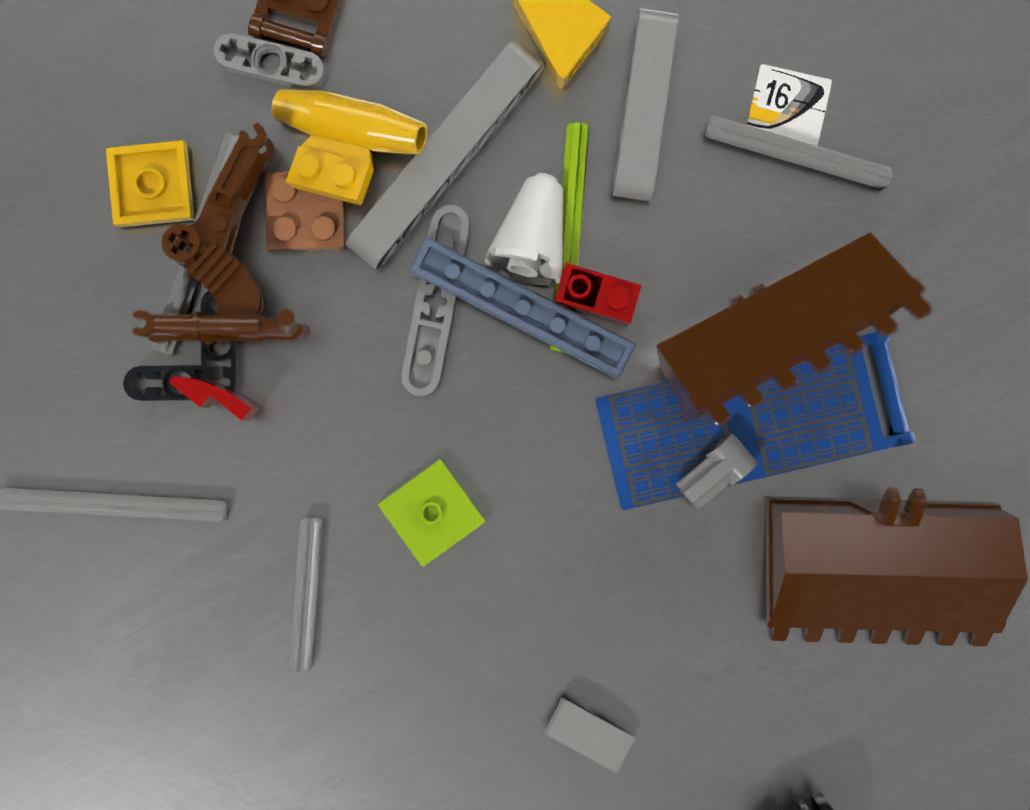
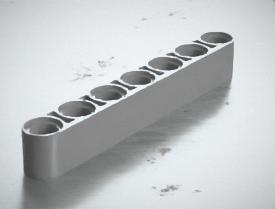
M516 39L511 40L428 139L423 151L419 155L414 156L356 226L345 245L375 270L379 269L532 86L543 71L545 63Z

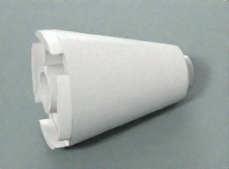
M537 173L535 176L526 179L486 252V267L498 273L500 269L509 272V279L524 285L547 287L550 286L552 279H555L557 284L560 282L563 273V187L554 176L546 173Z

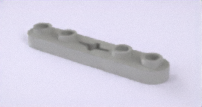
M456 205L440 207L433 214L428 237L465 256L470 232V221L467 213ZM421 278L419 279L401 371V382L404 388L415 396L432 394L439 386L457 299L456 296L440 289L441 297L447 300L446 306L438 307L435 321H430L431 305L425 302L426 296H433L436 286Z

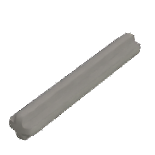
M304 517L300 520L289 662L290 670L297 672H306L312 667L322 520L317 517Z

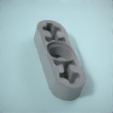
M225 33L214 44L213 53L216 60L226 71L299 90H317L324 84L326 79V69L321 59L309 51L237 33ZM234 45H237L241 53L251 56L252 66L249 67L250 63L247 58L241 56H234L232 61H229V58L224 53L225 50H232ZM267 53H276L281 58L280 66L273 72L263 71L260 67V60ZM289 57H292L291 62L294 67L306 69L308 63H312L314 70L317 72L316 75L311 74L307 80H304L299 71L289 69Z

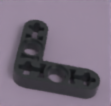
M209 290L205 292L201 299L200 312H202V315H217V311L211 309L212 303H216ZM201 341V365L133 367L124 377V390L129 397L139 401H191L184 394H178L174 390L173 385L169 383L173 376L185 372L191 378L212 382V379L219 378V367L211 366V360L220 362L231 360V367L222 366L223 378L230 379V386L225 388L237 393L240 387V342H231L227 353L216 355L212 351L210 344H205V341ZM144 373L146 379L162 380L163 388L147 387L145 388V394H143L141 388L135 387V381L141 380Z

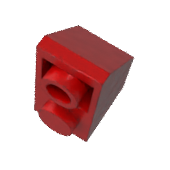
M565 263L555 302L588 316L627 327L632 321L642 285Z

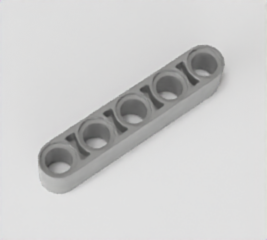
M639 9L612 196L644 201L652 200L674 55L678 13Z

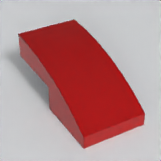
M173 376L169 383L200 408H210L215 401H218L241 421H250L259 410L257 406L236 392L209 381Z

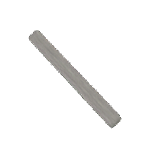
M711 116L706 126L705 136L707 138L872 187L885 189L892 180L893 169L891 167L728 119Z

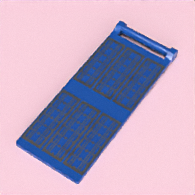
M878 332L859 336L864 341L865 346L872 345L893 430V434L883 437L863 350L850 355L839 343L824 350L831 360V366L822 372H816L806 361L790 368L797 377V385L783 390L773 378L758 385V389L764 396L763 403L750 408L740 395L723 403L729 411L731 419L721 425H715L707 413L686 423L679 411L681 408L667 381L597 398L596 406L620 507L623 510L684 497L685 495L675 483L706 458L705 454L730 433L737 437L758 462L750 473L735 484L915 443L914 431H909L888 345L891 336L883 337Z

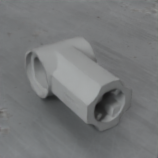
M733 433L726 435L705 454L706 458L675 483L697 510L715 497L728 484L733 485L744 478L758 464Z

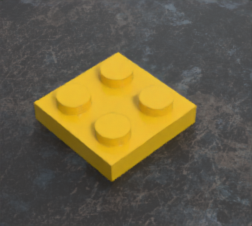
M184 140L106 148L114 226L120 228L195 219L188 145Z

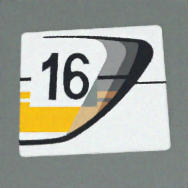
M761 64L747 125L817 146L832 81L827 78Z

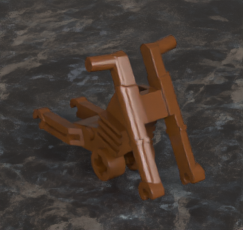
M255 123L253 126L257 133L254 139H250L247 132L240 131L239 138L212 187L211 193L208 195L197 221L191 225H173L165 231L162 237V248L165 254L187 269L189 274L210 291L217 303V315H202V312H195L194 315L151 314L144 310H138L133 313V317L138 320H145L146 325L143 328L135 327L133 334L144 338L148 337L150 341L158 344L165 343L166 341H205V344H212L213 341L266 342L268 340H298L306 338L310 334L309 326L305 323H298L295 320L294 313L289 309L281 310L278 318H264V316H260L264 304L261 290L248 268L232 255L243 212L268 163L276 156L274 144L267 138L266 131L259 123ZM265 145L267 150L264 153H259V150ZM186 245L192 246L190 252L184 250Z

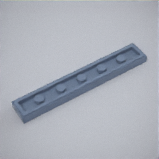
M427 236L409 269V273L616 379L620 378L637 345L623 336Z

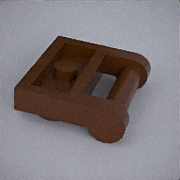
M258 0L255 12L252 13L249 20L248 34L257 38L268 36L311 49L312 53L324 57L330 43L342 0ZM271 13L318 26V30L313 34L269 21Z

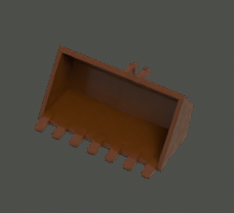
M869 232L767 287L764 284L754 287L755 293L746 298L742 297V295L733 298V305L657 344L656 348L660 368L681 408L679 411L684 421L687 423L707 413L715 425H721L731 419L730 413L723 403L740 395L748 407L753 408L764 402V396L757 387L761 383L773 378L781 389L787 390L798 383L797 377L790 368L806 361L816 372H822L831 366V360L824 350L839 343L850 355L856 354L865 348L864 341L859 337L858 332L872 326L883 337H888L899 330L898 324L890 315L904 307L916 319H922L932 313V307L921 296L926 291L917 278L914 279L876 237Z
M897 488L885 490L882 500L766 496L767 627H772V641H786L790 628H805L804 638L806 642H819L824 629H839L837 635L838 642L852 643L858 629L872 630L871 641L873 644H885L892 630L906 631L904 636L905 644L918 645L921 643L926 631L939 632L937 638L939 645L951 646L955 643L960 632H971L972 646L984 647L988 645L993 633H1002L1006 626V620L1028 581L1019 518L1002 510L1001 505L998 503L926 501L925 492L922 488H913L907 500H901L900 492Z

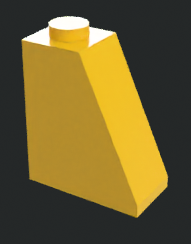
M513 0V6L555 84L563 90L609 30L611 16L590 0Z

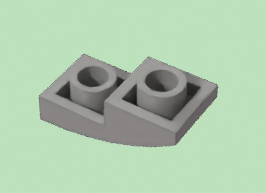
M561 698L544 731L549 737L615 773H618L635 740V737L564 698Z

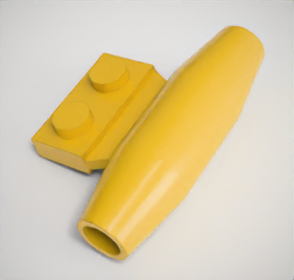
M279 89L273 98L272 115L274 119L311 135L301 146H298L286 179V183L292 188L362 206L374 172L371 151L419 155L426 143L427 125L382 104L318 90Z

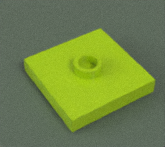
M442 459L436 461L377 504L422 567L486 522Z

